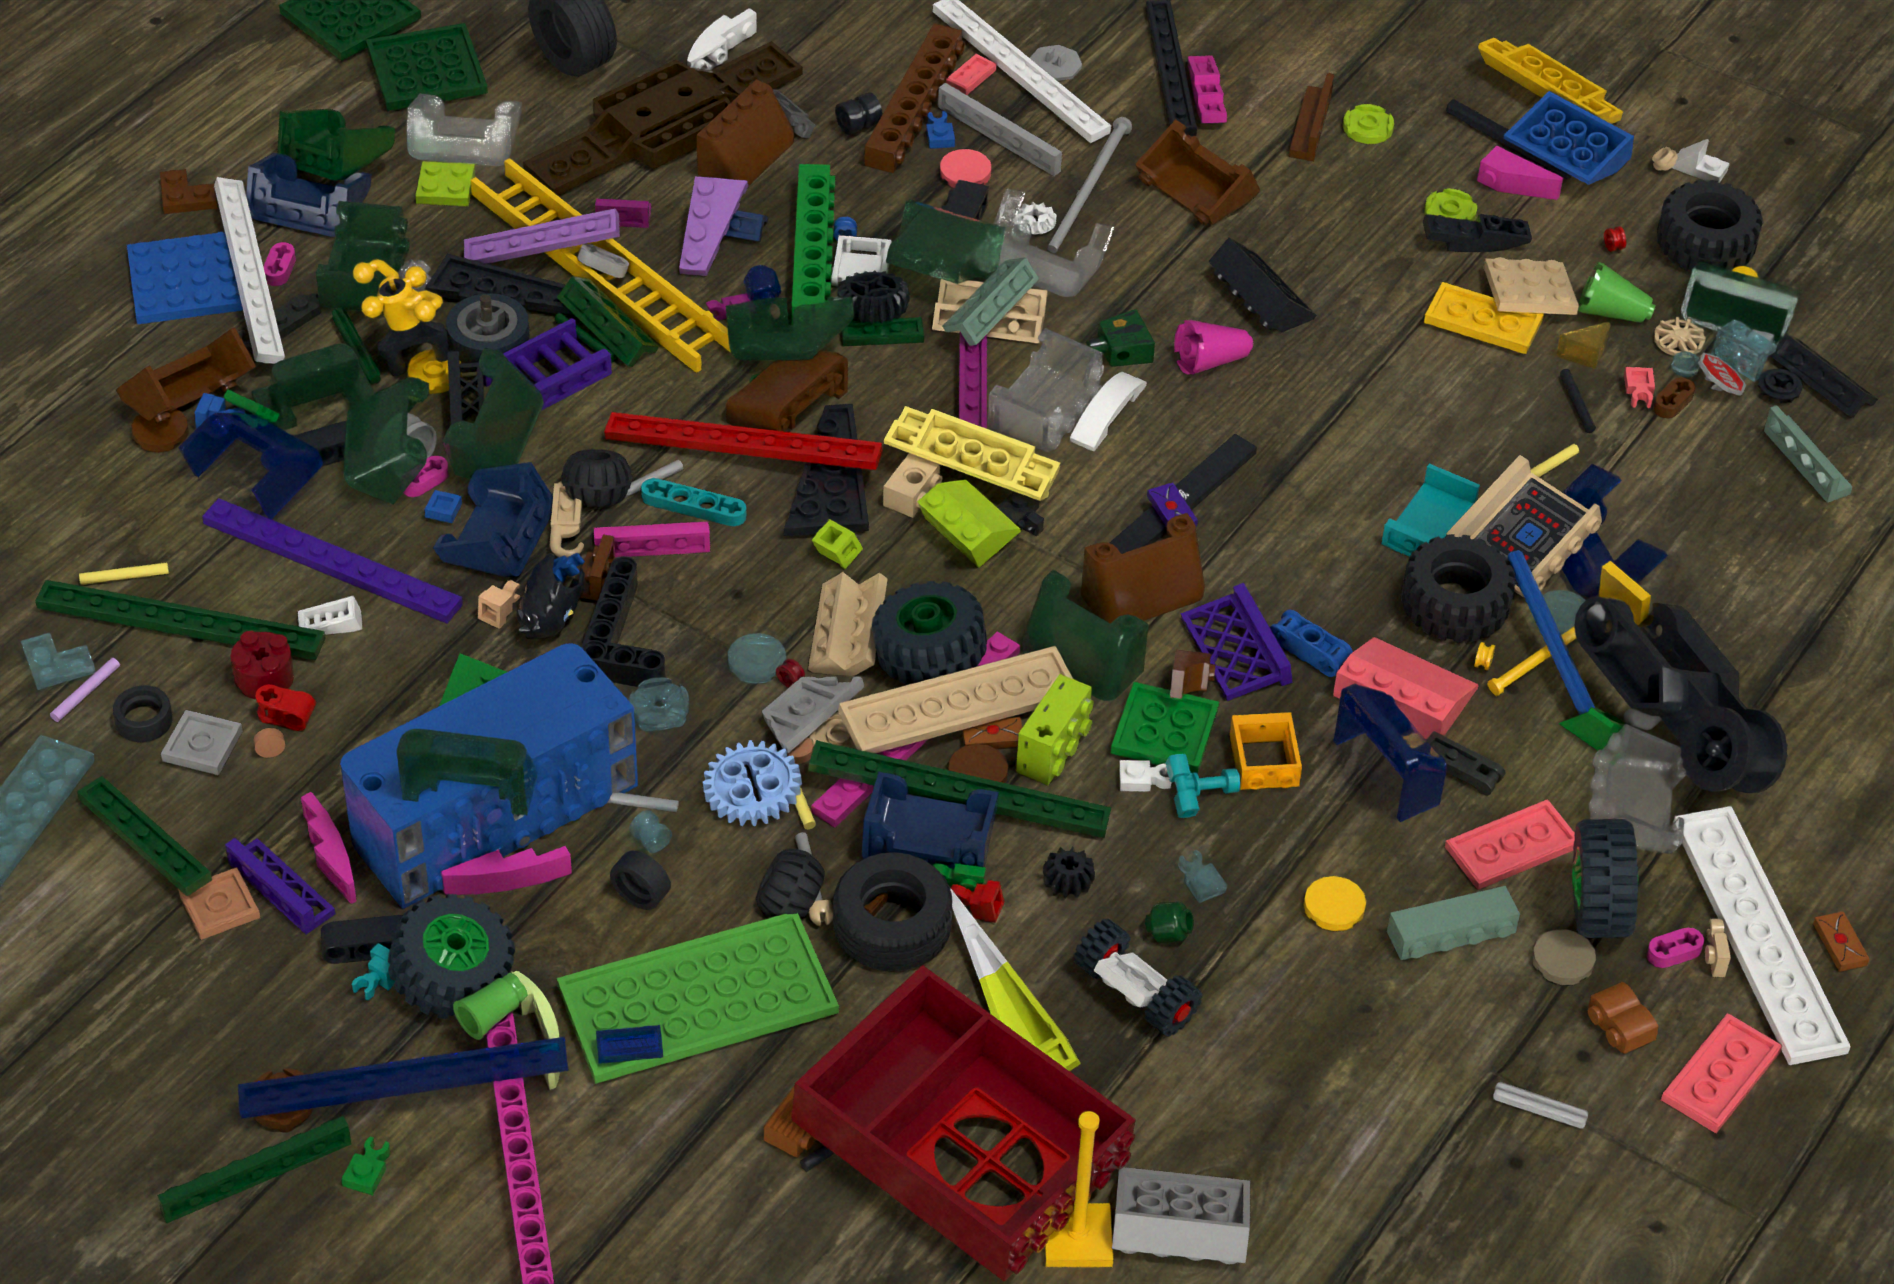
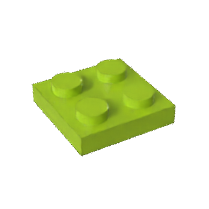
M422 161L416 191V204L469 206L471 196L470 180L475 175V164Z

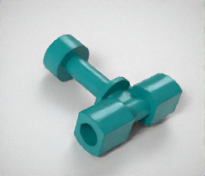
M1186 754L1171 755L1165 762L1169 781L1176 784L1177 794L1174 797L1179 818L1196 816L1200 810L1197 796L1200 795L1201 790L1222 788L1224 793H1235L1240 790V776L1236 768L1223 769L1221 776L1199 778L1196 772L1190 773Z

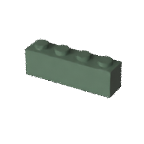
M1506 886L1391 912L1387 933L1400 960L1420 958L1425 954L1449 951L1455 947L1467 944L1474 945L1484 940L1497 937L1504 938L1516 933L1520 913Z

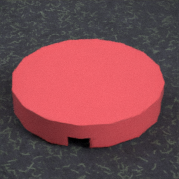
M970 149L955 150L945 155L941 160L940 177L942 180L948 181V185L955 188L958 180L977 184L984 182L985 185L991 177V162L987 156L978 151Z

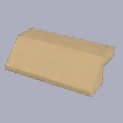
M941 277L938 303H935L932 330L945 331L942 326L984 282ZM1030 288L987 333V337L1039 343L1045 318L1048 291Z
M842 572L822 584L808 666L809 671L812 673L855 676L874 665L876 648L872 632V619L880 604L883 605L887 586V578L878 573L863 583L858 584Z

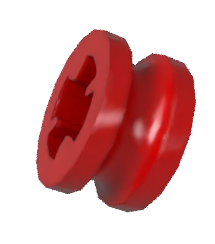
M1618 226L1614 229L1608 228L1605 230L1604 241L1606 248L1610 252L1616 251V249H1625L1627 244L1626 234L1622 227Z

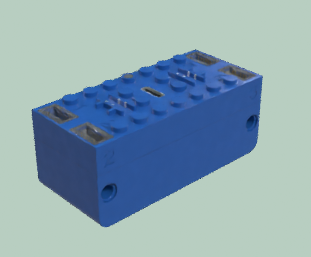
M569 643L563 644L343 755L340 765L353 848L402 909L439 890H443L441 871L499 850L502 857L519 848L526 847L530 842L546 834H551L557 828L570 821L579 819L589 811L604 806L609 801L611 795L626 793L637 787L634 706L579 645Z

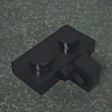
M1013 491L997 507L1020 530L1023 529L1036 537L1044 530V518L1036 513L1039 509V500Z

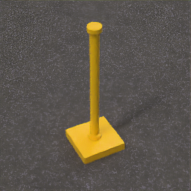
M1609 561L1603 565L1599 597L1615 598L1624 601L1629 605L1633 613L1634 622L1639 625L1649 614L1651 595L1613 562ZM1574 627L1561 635L1566 646L1577 639ZM1547 645L1499 678L1489 680L1488 687L1494 695L1499 696L1504 692L1505 687L1548 659L1551 654Z
M1091 1111L1084 1112L1079 1117L1081 1139L1074 1212L1070 1215L1068 1223L1061 1231L1055 1230L1049 1236L1048 1243L1045 1246L1046 1267L1113 1266L1110 1203H1088L1094 1137L1100 1122L1099 1116Z

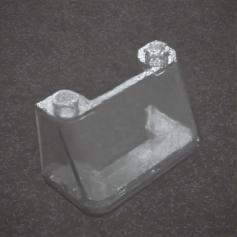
M419 94L407 108V150L413 158L418 160L502 166L504 161L510 158L521 118L522 102L504 101L496 108L495 120L445 116V106L441 98L430 94Z

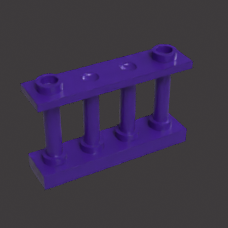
M573 318L482 364L484 385L488 387L500 381L514 395L515 415L521 421L612 374L611 354L605 348L594 354L585 349L577 341L576 321ZM567 346L581 360L569 366L555 352ZM545 358L559 372L546 378L533 363ZM522 369L536 384L523 389L510 375Z

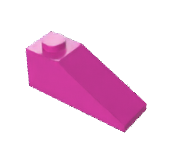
M1496 146L1480 161L1477 181L1498 192L1557 200L1560 197L1563 177Z

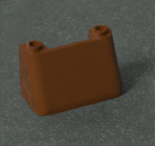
M1175 119L1135 164L1140 173L1138 177L1145 185L1150 186L1152 184L1194 213V217L1201 224L1206 225L1208 223L1213 225L1254 199L1260 192V188L1250 169L1243 164L1231 166L1202 146L1197 137L1186 135L1184 132L1186 126Z
M798 348L784 351L780 358L737 394L732 395L726 403L727 423L732 426L786 432L788 428L793 430L795 428V417L823 393L840 399L848 392V359L837 352Z
M1188 513L1175 516L1167 522L1166 531L1169 538L1121 554L1113 544L1107 542L1096 543L1084 548L1081 596L1105 628L1110 630L1122 629L1194 604L1204 597L1205 582L1196 526Z

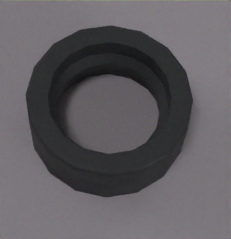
M148 685L134 686L122 692L113 704L116 729L121 736L129 741L140 743L160 738L169 730L173 722L170 700L166 693L157 687ZM141 706H152L160 710L154 718L147 721L136 722L125 718L131 710Z
M632 850L626 852L610 870V880L615 890L628 903L640 909H654L671 889V881L663 867L652 857L640 851Z

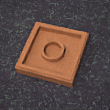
M237 867L212 876V881L189 896H186L178 889L179 896L201 940L260 918L259 910Z

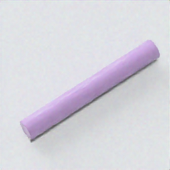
M115 658L108 660L50 713L51 718L59 722L119 668V662Z

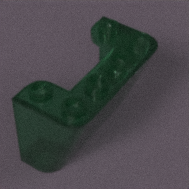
M828 297L825 302L800 305L793 312V324H789L787 298H761L727 305L726 316L730 352L739 360L812 359L852 322L854 317L853 297ZM773 304H776L780 309L778 319L773 318L770 308Z

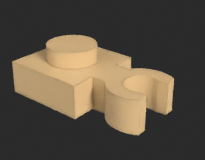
M1710 919V929H1707V940L1710 945H1707L1705 948L1706 964L1711 965L1713 977H1725L1731 959L1727 934L1724 933L1722 919Z

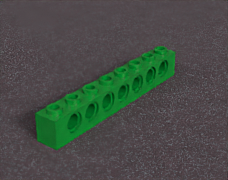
M799 164L792 292V327H824L825 316L830 317V300H825V298H831V282H826V280H831L832 264H827V262H832V246H828V244H833V228H828V226H834V210L829 209H834L835 193H830V191H835V175H830V165Z

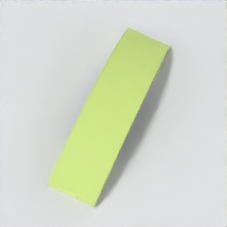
M519 971L512 972L525 986L528 994L525 1000L519 1003L521 1014L523 1016L535 1012L546 1044L539 1046L540 1065L549 1090L554 1089L557 1086L561 1069L559 1031L554 1012L544 994L529 978Z

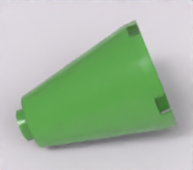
M1597 262L1593 268L1596 270L1595 276H1589L1579 299V304L1581 305L1578 307V311L1585 314L1643 323L1645 319L1650 320L1656 306L1652 304L1653 298L1604 263Z

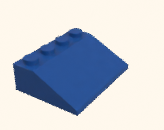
M1548 91L1504 134L1503 139L1589 185L1617 173L1632 157L1634 136Z

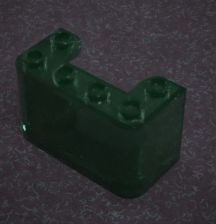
M339 201L336 214H339L340 225H335L334 228L336 238L328 264H318L316 271L319 302L322 308L339 309L342 307L345 310L362 311L361 305L364 299L369 296L377 297L379 285L387 277L381 272L376 271L371 282L367 284L358 283L353 277L354 267L361 262L369 263L373 260H382L397 271L398 274L403 272L404 254H408L410 248V240L405 237L408 220L403 218V209L400 206Z

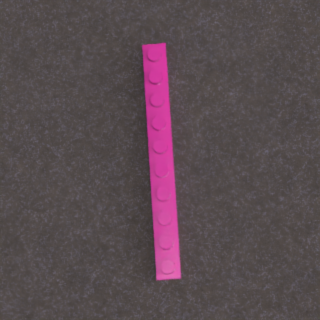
M996 632L987 640L986 653L981 658L982 660L978 666L1015 657L1020 653V645L1001 633ZM928 739L875 754L906 761ZM840 778L811 805V813L835 828L873 792L874 786Z

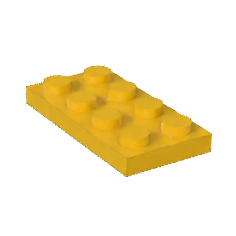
M1442 282L1425 314L1424 323L1527 354L1543 321L1544 313L1498 311L1493 297Z

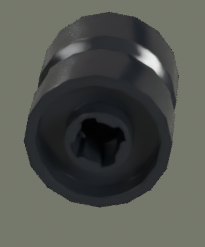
M871 92L855 97L854 100L850 99L839 103L835 107L838 125L846 135L859 132L863 127L869 128L877 125L883 115L877 97Z

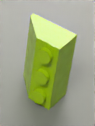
M967 480L938 483L917 501L925 519L978 568L1021 532L1016 524Z

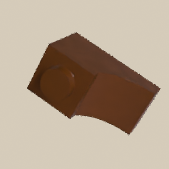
M1176 649L1170 691L1171 698L1182 699L1183 695L1189 692L1207 691L1208 681L1214 682L1216 664H1210V653Z

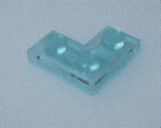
M50 633L21 641L22 649L37 690L96 672L87 645L57 653Z

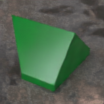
M1593 707L1584 714L1558 723L1604 756L1633 730L1631 726L1612 713Z

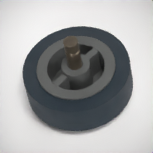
M479 294L468 297L457 303L450 310L446 319L449 347L452 351H459V360L463 363L482 362L483 364L530 340L528 314L518 301L508 296Z

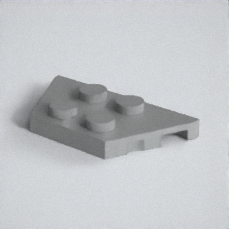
M801 677L762 710L764 720L781 747L785 748L787 753H789L838 711L839 703L849 701L864 688V683L861 677H853L851 682H838L837 677Z

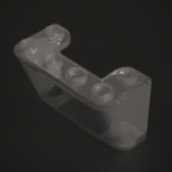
M1627 724L1618 733L1612 734L1608 744L1603 750H1598L1593 758L1592 764L1595 767V772L1590 785L1591 789H1593L1592 799L1588 810L1591 812L1590 819H1626L1633 824L1637 850L1672 854L1683 843L1684 833L1683 818L1678 817L1670 826L1672 789L1686 776L1680 756L1681 747Z

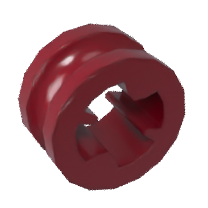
M788 658L783 662V665H779L776 668L777 678L788 688L801 677H805L804 669L794 659Z

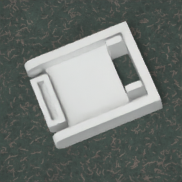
M839 235L831 285L837 286L838 282L846 280L847 276H854L856 272L861 274L864 271L873 272L875 270L876 272L886 271L888 274L892 240ZM851 250L877 252V255L851 253Z

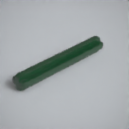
M342 307L338 310L334 309L331 313L333 315L332 319L366 382L369 385L379 383L381 381V374L348 313Z

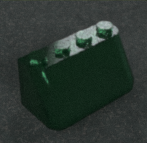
M1699 261L1692 270L1681 307V314L1686 321L1691 319L1690 323L1726 334H1729L1730 330L1737 331L1745 339H1748L1753 329L1774 335L1772 346H1777L1785 333L1788 334L1803 290Z

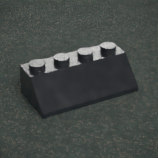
M1230 237L1208 261L1215 268L1213 273L1223 282L1227 281L1230 284L1228 289L1238 298L1242 297L1245 300L1243 305L1254 314L1258 313L1261 316L1258 320L1267 329L1275 328L1285 332L1314 320L1317 316L1255 251Z

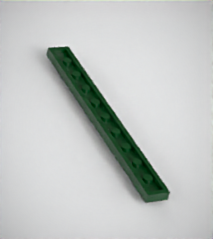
M45 580L35 600L38 609L235 645L240 640L241 634L246 631L282 634L287 638L291 656L311 660L317 659L326 639L325 631L51 580Z
M818 740L815 742L808 771L873 786L875 785L878 772L894 774L906 781L908 794L965 805L967 804L969 794L974 790L999 792L996 814L1105 838L1112 808Z

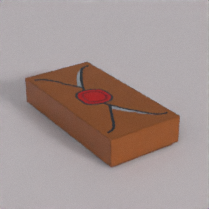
M1020 717L1004 718L963 729L961 731L964 746L983 744L995 749L1018 747V736L1022 729Z
M1843 911L1815 917L1813 925L1839 972L1868 966L1870 959Z

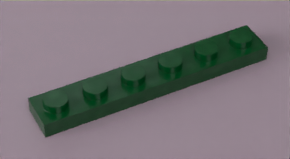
M103 776L77 791L79 800L186 896L212 881L211 872Z
M344 1116L326 1121L310 1131L296 1134L277 1145L265 1147L258 1153L241 1160H234L225 1167L211 1173H204L192 1181L167 1189L164 1193L157 1195L161 1214L166 1224L352 1145L349 1125Z

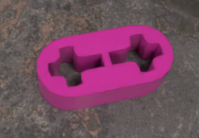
M281 242L275 244L270 249L263 266L268 285L280 286L288 281L296 261L295 249L291 244Z
M431 456L405 471L400 477L402 492L409 497H418L444 482L449 476L447 460L442 456Z
M1689 927L1655 937L1649 943L1646 957L1653 966L1659 968H1666L1695 959L1701 954L1704 937L1698 930Z

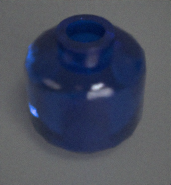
M765 265L752 267L743 280L748 298L755 305H761L762 307L770 306L775 303L782 292L776 271Z

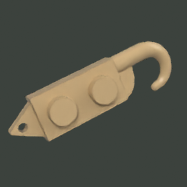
M560 481L559 483H554L550 549L554 555L558 557L565 555L568 558L572 554H580L583 551L584 544L582 542L573 550H565L561 547L562 538H570L580 532L582 503L577 498L571 499L565 492L566 489L562 481Z

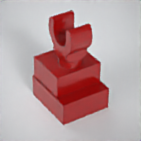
M988 880L986 885L977 883L974 892L958 884L952 885L951 889L963 905H970L971 914L974 919L996 923L1005 903L1000 882Z

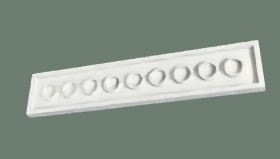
M1732 806L1675 816L1673 826L1718 919L1723 920L1724 932L1727 934V938L1777 1042L1782 1045L1781 1050L1788 1065L1848 1054L1851 1046Z

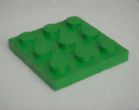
M1133 682L1111 745V754L1140 761H1150V763L1156 765L1165 764L1171 755L1186 754L1190 773L1196 772L1198 774L1220 702L1189 694L1183 695L1182 699L1171 698V690Z

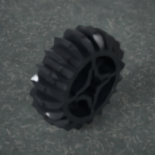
M875 270L873 272L864 271L861 274L856 272L854 276H847L846 280L840 282L837 301L839 311L843 312L845 317H850L852 321L860 320V323L870 322L873 324V322H879L882 324L883 321L891 322L893 318H900L901 314L906 313L908 302H910V293L907 283L903 281V278L896 277L894 273L887 274L886 271L876 272Z

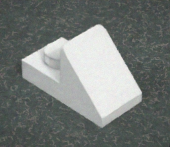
M1709 139L1681 149L1678 153L1676 164L1672 168L1707 182L1715 180L1720 183L1728 171L1729 163L1706 155Z

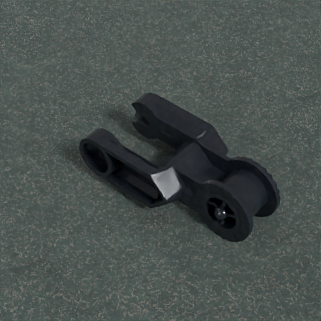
M1598 596L1587 599L1580 606L1575 617V635L1579 644L1630 708L1650 716H1659L1681 743L1680 756L1682 758V766L1694 784L1708 791H1725L1733 788L1743 793H1759L1776 783L1781 777L1788 757V744L1781 724L1769 713L1758 709H1747L1739 698V672L1687 610L1679 605L1653 603V609L1647 618L1637 625L1634 622L1633 613L1629 605L1621 599ZM1609 620L1612 622V629L1610 631L1606 628ZM1658 625H1661L1662 627V633L1660 636H1657L1656 634V628Z

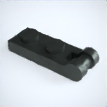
M1435 731L1432 732L1418 752L1419 758L1475 786L1478 792L1483 795H1490L1496 787L1495 783L1500 782L1506 774L1505 769L1500 764Z

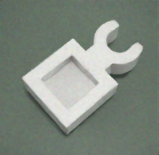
M1120 760V791H1150L1151 785H1156L1162 789L1171 788L1172 782L1169 781V777H1163V775L1168 776L1166 764L1150 767V761Z

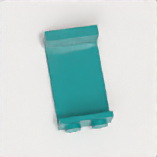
M1429 463L1426 469L1425 481L1397 521L1389 518L1384 525L1381 545L1410 557L1412 552L1417 550V547L1424 542L1429 544L1430 539L1438 536L1445 538L1446 533L1477 501L1480 485Z

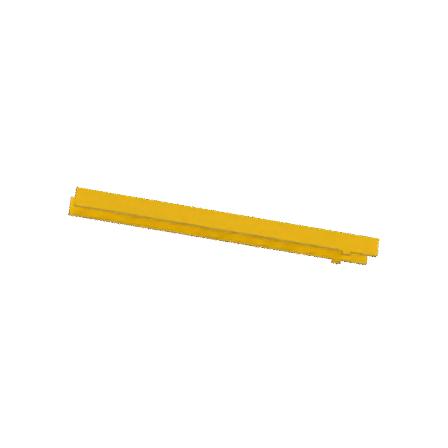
M510 158L504 161L505 176L513 181L515 185L497 194L475 177L470 180L471 194L514 229L547 223L556 217L562 220L582 215ZM522 191L532 196L531 199L515 208L506 201ZM539 204L550 210L532 221L523 215V213ZM610 238L586 244H593L629 262L627 272L634 276L635 279L618 289L608 282L614 276L606 273L599 275L590 266L581 263L574 254L580 251L583 244L544 252L573 276L590 279L638 327L694 372L701 371V355L697 350L713 340L717 341L729 352L735 350V334L717 321L710 311L703 310L614 239ZM643 284L653 291L635 303L626 296V294ZM660 298L671 305L653 317L643 310ZM678 312L689 319L672 330L667 329L661 324V322ZM695 326L706 333L689 345L679 338V336Z

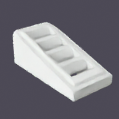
M354 596L298 611L299 627L325 631V635L362 630L361 610ZM313 618H314V623H315V624H311V625H310V620H309V619H313Z

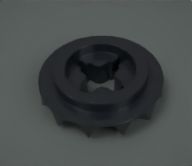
M1785 369L1767 370L1761 374L1758 382L1761 395H1768L1770 401L1777 399L1780 403L1784 400L1792 403L1794 398H1799L1803 388L1800 378Z

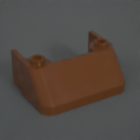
M234 327L206 347L155 370L151 366L145 367L118 387L116 392L124 403L146 420H155L157 424L171 417V411L201 398L203 393L210 394L218 389H221L222 393H224L227 389L230 390L236 387V380L255 368L256 365Z

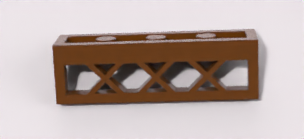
M1327 73L1323 88L1307 86L1290 146L1289 157L1314 162L1332 97L1334 74Z

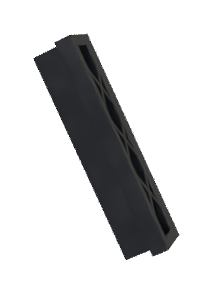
M1785 333L1770 354L1771 357L1850 417L1854 418L1865 402L1874 405L1878 398L1800 339Z
M459 351L447 352L453 456L487 454L482 362L460 363ZM477 372V376L468 382L461 377V373ZM469 391L478 396L471 404L462 399ZM470 413L479 418L472 426L463 420ZM471 435H474L481 440V444L464 445V441Z

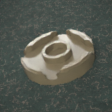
M1555 929L1544 933L1537 939L1532 953L1533 965L1536 970L1539 969L1543 973V977L1548 981L1560 985H1574L1580 983V980L1585 977L1587 979L1591 975L1596 961L1595 949L1590 941L1579 933L1568 929Z

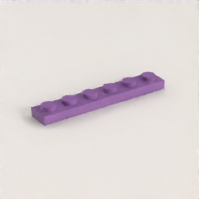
M610 209L464 239V258L488 264L620 237L619 213L616 209Z

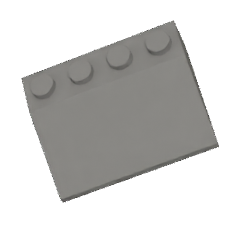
M1125 1167L1119 1169L1112 1249L1128 1254L1144 1252L1153 1253L1158 1257L1181 1256L1194 1261L1210 1259L1219 1260L1225 1264L1246 1263L1250 1230L1249 1180Z

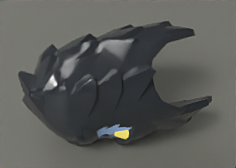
M547 554L543 560L536 564L531 576L527 579L523 597L520 599L519 610H517V619L520 625L518 630L526 634L527 639L557 636L563 630L565 621L573 618L578 599L584 591L585 572H583L582 568L579 569L580 572L572 580L569 587H565L561 581H556L552 569L555 559L554 554Z

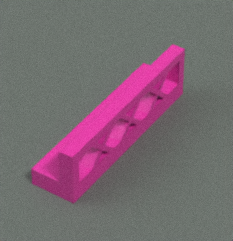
M708 522L594 528L595 545H600L603 534L614 536L615 557L710 552Z

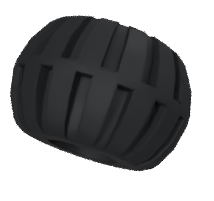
M589 449L573 453L568 457L563 467L561 481L563 486H565L567 495L573 500L575 498L581 500L582 505L594 507L610 506L621 502L625 498L631 486L632 473L627 460L621 454L610 450Z
M799 849L780 851L770 864L760 884L756 896L757 906L769 918L783 914L798 913L802 921L810 911L809 909L812 907L821 889L825 876L824 868L807 851Z

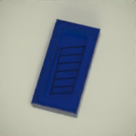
M660 1025L596 1031L599 1064L663 1058Z

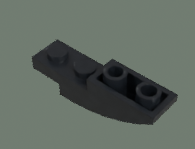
M1426 214L1423 219L1426 239L1446 242L1447 251L1492 252L1525 245L1532 240L1528 221L1484 214H1478L1476 221Z

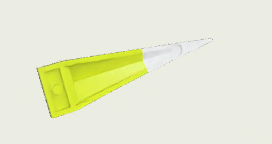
M950 888L952 908L966 942L991 1015L1068 1071L1079 1066L1081 1063L1066 1036Z

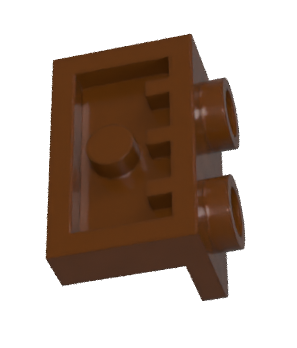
M603 534L600 545H595L593 552H587L582 566L583 572H585L584 591L580 598L599 599L610 565L615 559L614 536Z

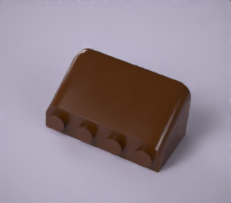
M756 79L697 134V169L699 176L745 180L748 182V186H750L794 143V130L771 86Z

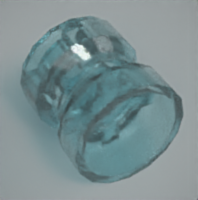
M651 810L641 812L630 824V833L636 839L642 840V845L650 853L662 850L671 840V830L665 824H660L659 818Z

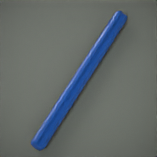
M1520 550L1510 552L1507 559L1514 569L1515 579L1578 714H1584L1591 707L1595 708L1523 553Z

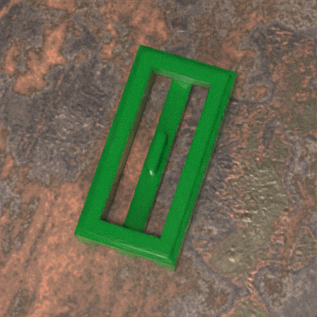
M228 389L223 397L225 401L272 423H276L280 415Z

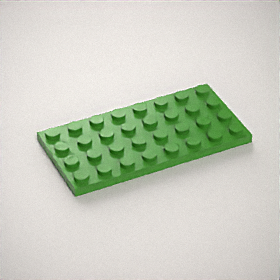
M798 913L775 916L557 978V987L595 1084L839 1013L838 1002ZM651 1035L658 1037L660 1052L658 1056L603 1061L601 1058V1040L603 1042H606L608 1039L619 1038L628 1040L630 1037L639 1039L638 1037Z

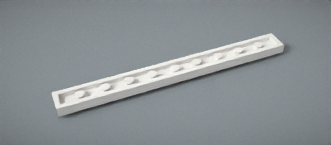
M941 0L933 4V13L951 28L962 30L963 38L992 62L996 63L998 67L1087 141L1092 143L1110 134L1111 125L961 1Z
M217 177L214 187L254 359L256 362L282 365L285 355L243 181Z

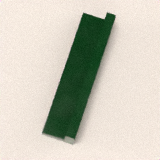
M572 276L557 298L627 366L633 367L643 352L656 353L659 346L590 279Z

